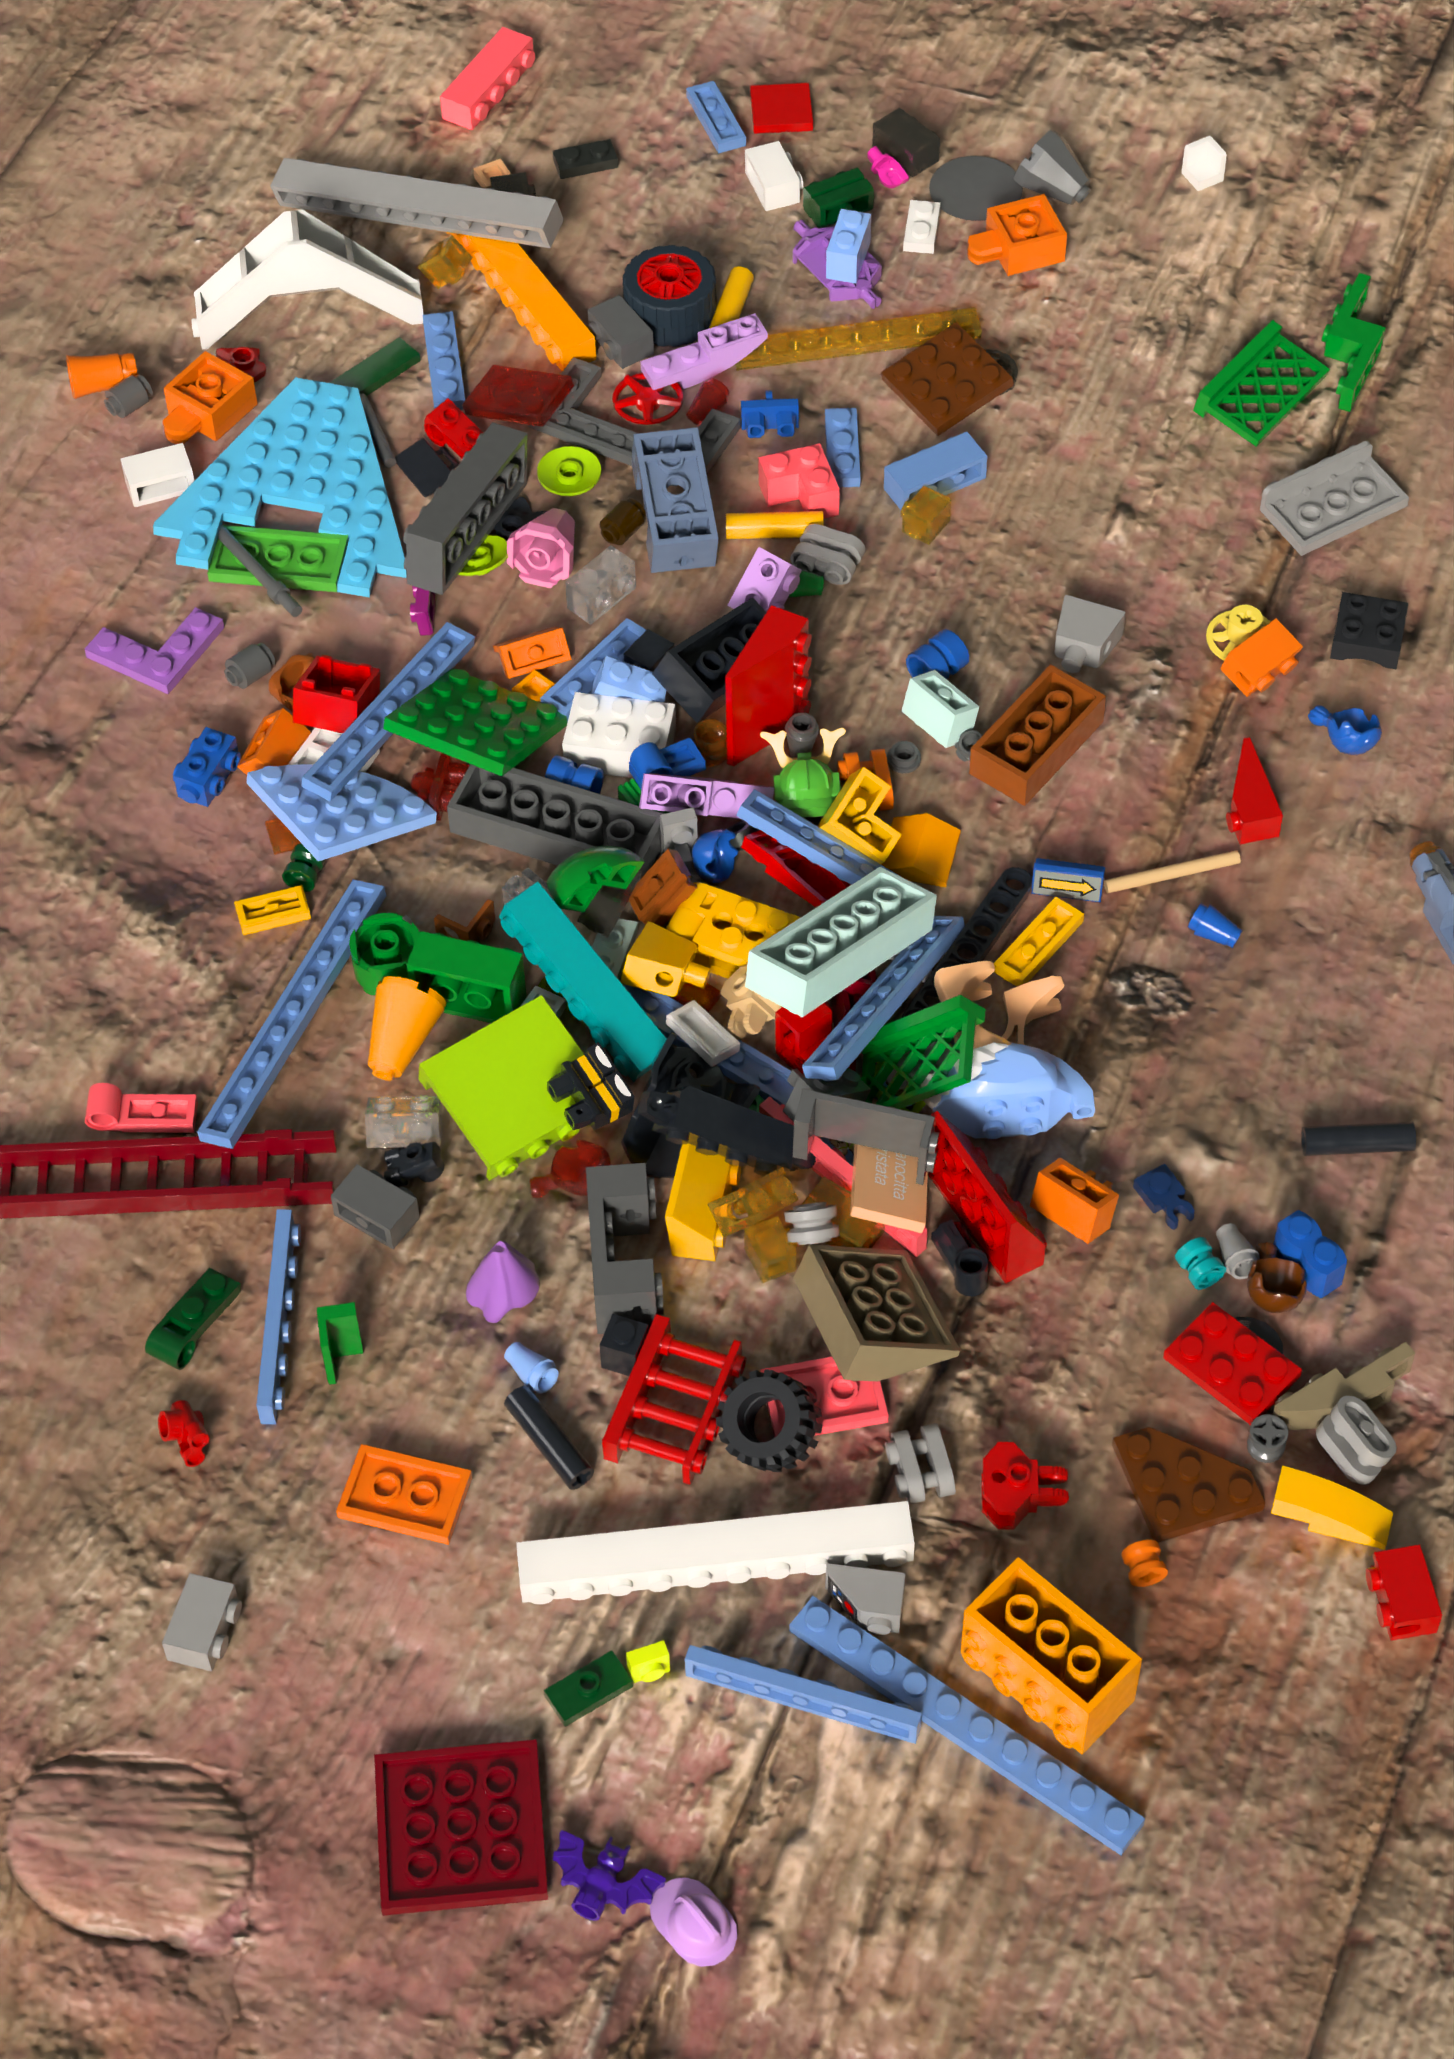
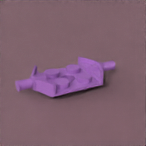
M800 220V223L797 221L793 229L802 239L793 249V263L796 264L799 259L829 290V300L831 302L860 298L872 309H875V306L878 307L881 304V298L872 289L881 278L882 265L867 251L857 283L827 279L826 251L835 226L819 229L814 227L811 229L804 220Z

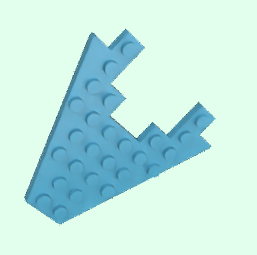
M295 377L153 524V535L181 539L176 553V564L208 570L218 539L219 528L223 521L255 527L261 503L323 513L319 533L348 535L349 538L337 583V592L370 598L376 573L402 578L407 577V570L404 569L405 556L359 390L355 387Z

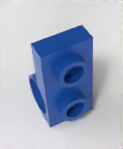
M691 738L659 749L653 742L641 744L631 753L630 762H628L629 771L641 790L644 773L691 776L706 770V761Z

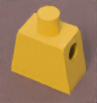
M648 921L627 954L620 982L625 985L675 997L679 994L685 982L704 989L709 979L711 968L694 963L698 948L694 942Z

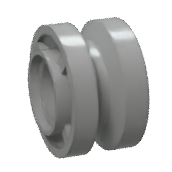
M826 1202L794 1206L792 1210L785 1211V1222L791 1223L794 1228L787 1232L788 1242H798V1245L827 1242L833 1237L840 1236L839 1225L831 1223V1219L837 1215L836 1205H827Z

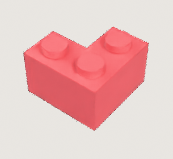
M820 443L758 457L759 486L768 507L799 500L803 511H823V519L839 515L840 488Z

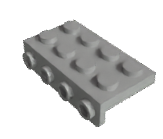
M1368 441L1352 445L1345 451L1332 457H1326L1319 463L1306 469H1300L1293 475L1280 481L1272 482L1263 490L1260 511L1301 556L1408 506V495L1371 457L1373 446Z

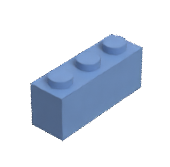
M964 432L885 466L884 490L902 513H907L985 479L987 455L968 432Z

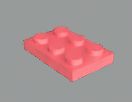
M833 1357L765 1368L766 1370L783 1373L801 1382L807 1387L808 1392L814 1394L817 1399L814 1406L821 1408L822 1417L816 1418V1422L822 1424V1432H815L814 1436L888 1423L889 1415L880 1381L844 1380ZM780 1400L766 1403L774 1438L780 1433L785 1423V1410Z

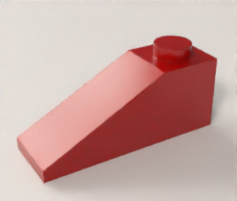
M1250 737L1243 738L1230 812L1226 813L1228 829L1231 833L1235 832L1240 845L1279 837L1283 818L1281 809Z

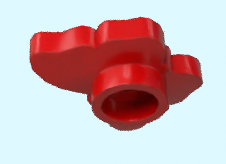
M234 347L218 348L216 350V357L252 376L254 382L265 377L266 365L259 361L260 350L258 348Z

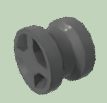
M1271 1414L1261 1415L1254 1419L1251 1423L1247 1441L1248 1452L1254 1459L1263 1463H1272L1283 1456L1289 1434L1285 1422Z

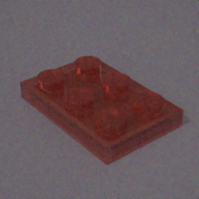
M492 365L464 401L462 407L465 415L544 427L572 390L574 383L571 376Z

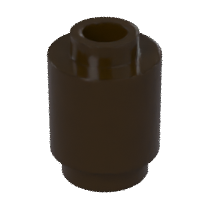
M632 498L619 502L600 521L602 537L610 544L623 545L643 526L644 519L646 518L644 507Z

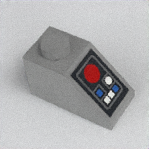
M827 1563L825 1588L856 1625L877 1635H886L890 1632L899 1633L906 1573Z

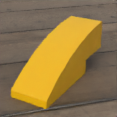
M1282 1465L1271 1514L1309 1523L1308 1531L1383 1550L1386 1549L1393 1517L1392 1511L1366 1496L1333 1481Z

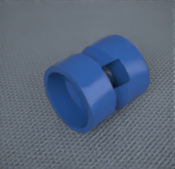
M942 629L929 639L928 645L923 644L906 657V665L912 678L936 670L945 679H948L950 675L956 674L969 663L970 656L968 649L958 635L948 629Z
M555 755L548 765L545 778L600 794L603 786L604 771L602 768L586 763L578 767L577 763L573 762L572 759Z

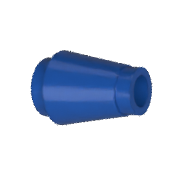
M1201 903L1188 924V928L1195 931L1193 935L1225 946L1227 945L1231 948L1234 947L1243 931L1211 904L1208 907Z

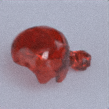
M581 1139L576 1141L577 1146L574 1148L562 1146L554 1155L550 1174L530 1179L532 1198H541L551 1189L555 1190L558 1187L574 1195L587 1196L586 1167L611 1165L609 1152L601 1145Z

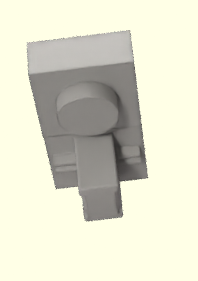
M694 807L660 815L661 856L668 848L679 852L689 873L693 872L692 849L698 839L697 816Z

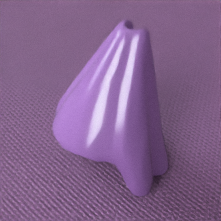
M499 1241L486 1254L469 1280L466 1287L468 1303L473 1307L480 1308L486 1321L491 1323L499 1322L511 1309L521 1308L529 1304L536 1297L540 1284L534 1263L507 1242Z

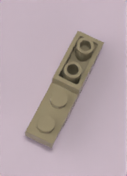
M1404 1342L1395 1349L1392 1347L1384 1349L1377 1355L1374 1362L1366 1367L1361 1365L1355 1367L1345 1378L1337 1368H1334L1325 1375L1318 1373L1305 1384L1304 1388L1296 1393L1287 1392L1282 1395L1274 1404L1273 1415L1281 1418L1287 1425L1288 1430L1317 1428L1323 1419L1330 1415L1332 1408L1343 1396L1359 1398L1371 1411H1374L1390 1402L1395 1381L1411 1371L1415 1352Z

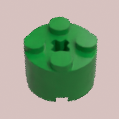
M396 913L371 915L362 921L363 925L356 932L354 929L350 936L349 946L354 975L363 987V990L369 995L376 994L379 980L382 982L384 977L395 976L408 979L406 964L418 937L419 930L413 923L411 925L403 920V916Z

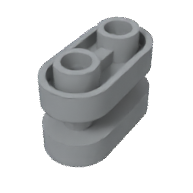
M810 524L805 528L800 538V543L796 545L790 561L792 565L799 569L823 576L824 580L832 584H847L856 570V565L860 563L865 553V545L854 535L819 524Z
M1343 1396L1332 1408L1330 1415H1327L1316 1429L1319 1443L1344 1473L1345 1477L1360 1485L1371 1483L1381 1471V1467L1386 1465L1396 1453L1397 1447L1393 1437L1362 1400L1354 1396Z
M937 1423L921 1426V1439L911 1440L907 1430L891 1433V1441L885 1442V1448L889 1464H896L899 1475H895L899 1498L906 1497L908 1504L925 1501L924 1489L935 1487L939 1498L956 1493L952 1468ZM925 1454L930 1472L921 1474L916 1455Z

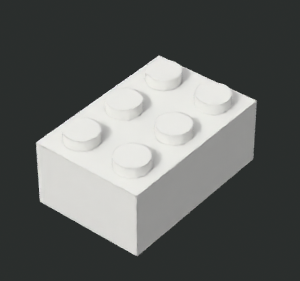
M575 692L562 743L563 757L572 759L573 762L577 763L578 767L586 763L602 768L604 775L633 778L629 771L628 762H630V755L634 749L647 742L655 743L659 749L673 744L676 733L675 704Z

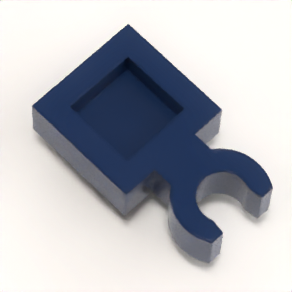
M1166 1164L1134 1179L1133 1188L1153 1214L1163 1209L1166 1213L1165 1222L1171 1229L1175 1230L1178 1227L1179 1220L1174 1214H1184L1189 1222L1194 1219L1195 1211L1193 1206L1188 1201L1182 1200L1185 1197L1186 1190Z

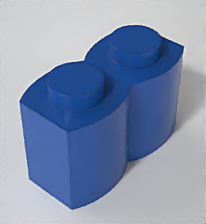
M1297 1210L1277 1224L1274 1245L1277 1247V1258L1293 1261L1304 1268V1279L1307 1280V1290L1310 1293L1323 1298L1342 1285L1347 1265L1346 1255L1333 1240L1322 1236L1319 1225L1312 1217Z

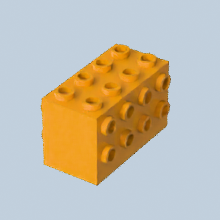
M1019 1557L964 1610L961 1654L964 1661L975 1671L982 1670L992 1679L994 1686L1007 1697L1013 1696L1019 1701L1031 1719L1039 1723L1042 1721L1051 1728L1057 1740L1065 1747H1073L1083 1755L1135 1701L1142 1658Z

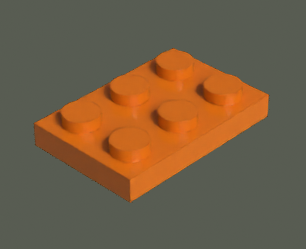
M361 1444L336 1510L337 1517L449 1545L473 1478L472 1471Z

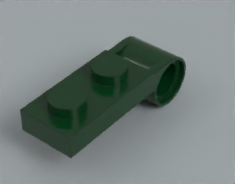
M209 1268L151 1331L146 1341L145 1352L178 1370H182L193 1357L196 1341L241 1293V1283Z

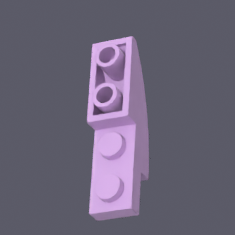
M756 313L698 332V342L640 361L641 371L653 390L679 382L684 390L706 381L735 365L768 338V333Z
M644 773L639 808L675 812L694 807L696 815L739 818L736 814L740 806L754 789L773 800L775 788L729 780Z

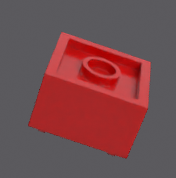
M317 655L293 687V723L344 733L380 694V669L374 668L370 664H355L333 659V657L327 655Z

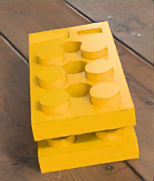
M694 882L698 888L687 900L678 906L666 929L697 945L694 963L711 968L710 973L728 979L740 967L748 964V955L751 949L801 917L705 883Z

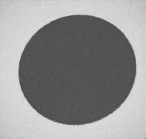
M966 156L951 160L938 168L930 180L929 191L934 202H941L940 209L947 214L964 220L983 221L987 218V208L1020 200L1023 187L1013 180L1016 172L1007 164L989 157Z

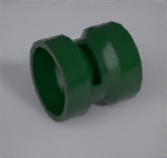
M300 843L295 845L290 856L291 862L286 865L282 879L289 887L302 885L304 892H310L315 887L318 880L317 873L322 871L326 859L318 862Z

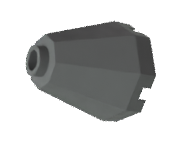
M1049 130L1031 149L1033 153L1029 159L1025 157L1021 162L1013 180L1024 188L1045 194L1064 203L1073 205L1077 201L1080 204L1091 191L1088 187L1091 179L1065 138L1056 131Z

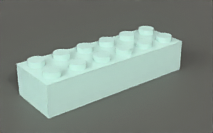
M879 867L751 949L748 955L745 987L763 998L786 1008L791 1013L804 1017L932 931L937 895Z

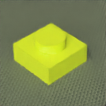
M664 1640L626 1652L627 1670L633 1683L639 1681L652 1682L661 1678L664 1673L670 1672L669 1652Z

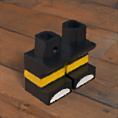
M599 1042L587 1048L586 1054L576 1060L563 1062L561 1072L547 1081V1091L553 1101L557 1103L572 1096L576 1104L566 1108L564 1112L565 1118L572 1130L591 1125L593 1130H596L633 1112L635 1096L618 1071L615 1072L616 1067Z

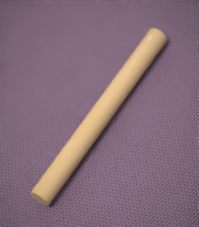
M1238 850L1107 879L1104 880L1105 891L1108 894L1240 864V854Z

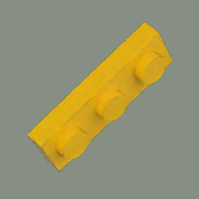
M1055 897L994 962V973L1016 987L1028 983L1084 922V913Z

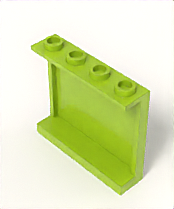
M542 995L419 1064V1081L426 1090L432 1088L487 1166L486 1177L489 1181L498 1175L505 1177L517 1169L519 1163L528 1158L536 1159L547 1152L550 1145L559 1140L563 1142L568 1141L580 1131V1129L572 1130L564 1115L565 1109L576 1104L572 1096L557 1103L553 1101L547 1091V1081L561 1072L563 1062H572L583 1056L584 1053Z

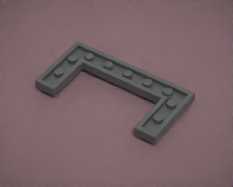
M573 357L527 418L528 427L632 466L633 434L638 433L577 411V408L600 379L601 367ZM713 408L698 428L706 474L710 472L741 428L740 418Z

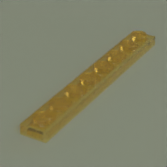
M973 307L771 334L754 351L737 362L735 369L739 371L918 347L955 322L973 339L981 338L982 328L976 308Z

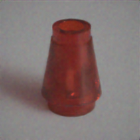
M714 378L703 382L686 413L687 418L693 424L700 426L712 408L719 410L727 403V397L729 396L728 388L721 381Z

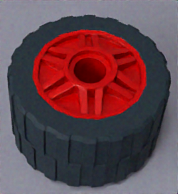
M668 245L647 249L631 259V262L624 269L625 273L622 279L623 299L653 331V344L663 347L687 345L698 339V332L709 329L717 308L715 269L707 257L688 247Z

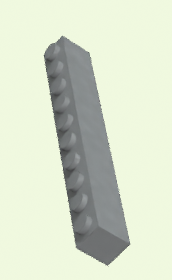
M284 158L270 185L280 206L544 248L552 247L564 220L556 199L546 196L537 197L524 195L520 192L511 193L498 191L493 188H478L466 184L441 182L435 179L426 180L409 175L400 176L387 174L383 171L374 172L361 170L356 167L348 168L335 166L330 163L309 162L304 159Z

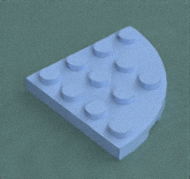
M311 764L266 766L247 773V784L318 862L436 823L437 812L424 802L423 799L397 784L369 773L358 771L331 802L301 786L302 776L313 766Z

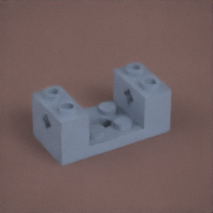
M698 427L633 434L631 463L636 490L642 489L648 523L646 548L651 573L715 566L719 538ZM677 485L684 489V492L677 495L671 494L667 490L669 486Z

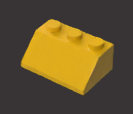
M689 1143L682 1144L665 1214L671 1254L676 1257L716 1261L718 1248L725 1247L727 1226L724 1225L725 1217H731L733 1212L734 1195L731 1194L733 1185H739L741 1166L726 1163L724 1156L701 1154L695 1150L696 1146Z

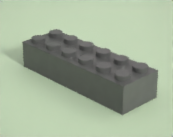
M492 422L488 429L478 436L473 448L465 452L462 462L456 469L451 470L444 485L436 489L433 499L427 506L422 507L418 518L413 524H409L404 532L403 541L406 544L404 569L407 570V584L440 595L446 592L499 522L505 511L509 509L527 485L528 433Z
M470 764L447 806L451 833L554 865H559L571 855L592 847L615 846L628 849L645 861L628 888H633L654 865L661 853L660 815L663 813L650 809H641L639 806L516 768H512L505 775L499 776Z

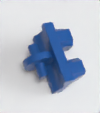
M766 390V399L741 401L742 430H746L749 438H761L765 435V429H777V434L781 437H790L794 435L795 428H799L798 399H773L772 390Z

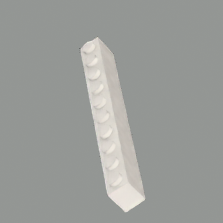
M908 1501L516 1542L522 1603L531 1602L533 1604H546L553 1599L562 1598L585 1600L592 1595L609 1593L613 1596H623L632 1591L647 1589L654 1592H662L671 1587L684 1585L700 1588L712 1582L728 1581L730 1583H743L750 1578L759 1577L782 1579L789 1574L797 1573L820 1575L826 1572L827 1563L862 1568L881 1564L896 1567L906 1562L914 1561L915 1544Z

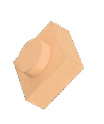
M501 159L473 168L474 178L481 188H493L502 191L514 186V177Z

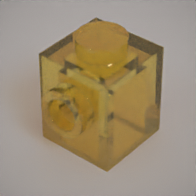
M451 235L432 246L417 268L439 289L448 283L451 285L456 284L463 277L464 270L473 257Z
M923 486L913 499H908L902 507V532L908 534L913 539H918L930 545L950 522L951 498Z
M778 1216L769 1220H758L744 1229V1249L761 1283L796 1271L795 1249L797 1244L796 1242H788L787 1232L791 1229L789 1227L784 1229Z

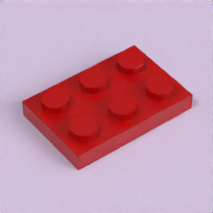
M1214 1302L1164 1350L1163 1359L1249 1425H1251L1255 1418L1264 1415L1301 1377L1302 1373L1300 1367Z

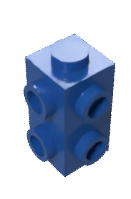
M205 727L199 738H195L192 741L189 753L183 762H179L174 769L173 781L175 782L178 797L188 803H197L209 807L214 797L221 794L227 777L231 771L234 772L238 768L237 765L241 760L235 736Z

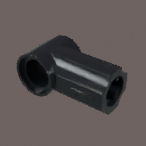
M951 1219L941 1223L931 1233V1240L954 1276L956 1290L965 1296L973 1297L980 1295L985 1291L988 1283V1259L986 1254L975 1247L960 1221L954 1222Z

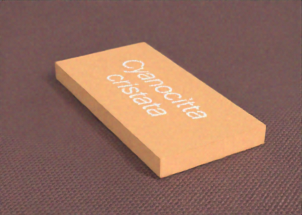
M854 1144L850 1216L922 1233L926 1225L928 1172H926L924 1184H916L918 1157Z

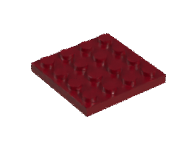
M537 1739L374 1754L382 1916L549 1900Z

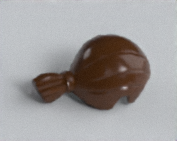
M1259 1243L1256 1246V1251L1259 1253L1260 1259L1253 1261L1247 1280V1288L1252 1301L1265 1311L1271 1313L1287 1312L1296 1308L1302 1302L1307 1291L1304 1268L1293 1261L1277 1258V1247L1273 1243Z

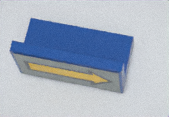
M1036 858L1033 868L1031 894L1101 903L1105 867Z

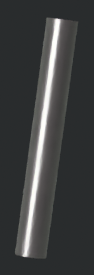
M360 394L373 442L384 466L387 468L393 467L396 464V459L367 396Z

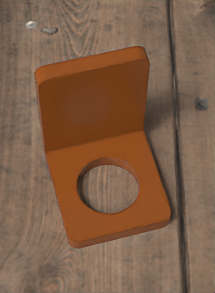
M487 899L467 927L437 914L434 918L436 933L464 941L473 940L480 942L481 939L485 940L489 936L496 919L494 901ZM444 927L452 929L459 938L451 936Z

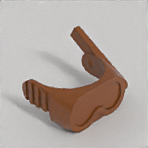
M312 652L306 656L301 654L293 655L269 680L270 694L291 712H293V699L288 697V695L315 659L316 655Z

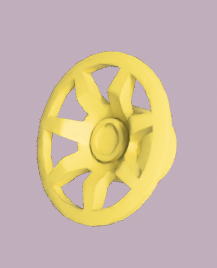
M1251 605L1236 606L1230 611L1219 614L1209 623L1206 632L1207 644L1216 656L1225 660L1231 650L1271 621L1262 616V613ZM1219 623L1226 629L1223 632L1213 633L1214 628ZM1228 639L1230 640L1223 652L1214 643V641L1224 642Z

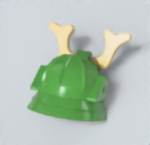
M843 727L831 732L825 728L820 729L819 732L822 736L824 747L822 753L816 757H811V752L797 753V758L788 757L783 749L786 737L784 730L776 734L765 731L760 733L761 738L767 740L774 748L777 760L783 768L780 775H775L773 779L775 802L801 817H820L826 814L840 792L839 772H832L828 763L830 762L835 742L846 732Z

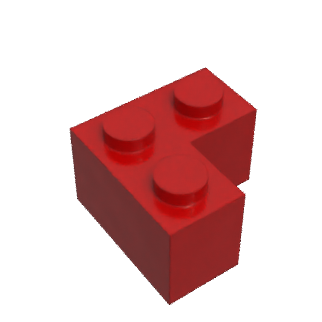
M826 1001L804 1017L793 1014L784 1007L775 1012L776 1054L792 1069H798L802 1074L804 1072L802 1065L832 1032L833 1012L830 1004ZM856 1059L848 1067L849 1069H852L855 1072Z

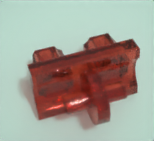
M444 753L440 754L436 772L434 769L427 767L424 772L415 773L411 780V787L418 793L417 797L426 800L429 796V803L433 806L432 809L437 812V821H441L443 812H448L447 806L456 791L455 789H449L450 785L459 786L469 768L467 764L452 762V756Z

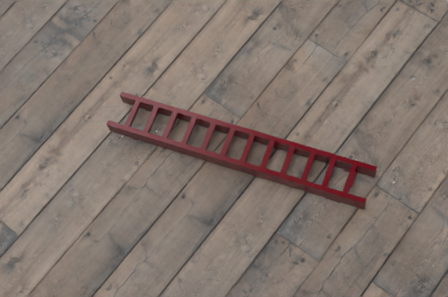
M292 1129L265 1130V1133L241 1134L233 1149L201 1142L199 1136L0 1145V1168H2L0 1219L332 1204L330 1195L335 1191L333 1181L308 1182L309 1167L308 1163H305V1154L337 1153L334 1130L293 1132ZM295 1155L294 1183H291V1178H277L276 1181H268V1156ZM258 1156L257 1185L231 1186L232 1157ZM221 1158L220 1186L194 1187L196 1159ZM185 1160L183 1188L158 1189L159 1161ZM148 1161L147 1190L121 1191L123 1162ZM112 1163L110 1191L84 1192L86 1164ZM75 1165L73 1193L48 1194L50 1166ZM39 1166L37 1193L35 1195L11 1196L13 1167Z

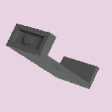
M802 1089L794 1119L793 1157L804 1160L808 1159L814 1135L918 1157L916 1184L923 1185L926 1172H934L940 1133L933 1131L935 1120L933 1116Z

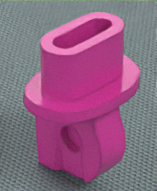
M877 146L868 151L867 157L873 164L871 171L874 174H878L882 185L887 188H895L909 181L905 170L892 156L887 153L883 155Z

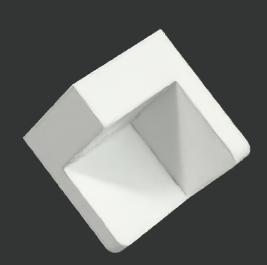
M1211 136L1190 143L1184 148L1182 174L1197 191L1220 183L1224 180L1227 154Z

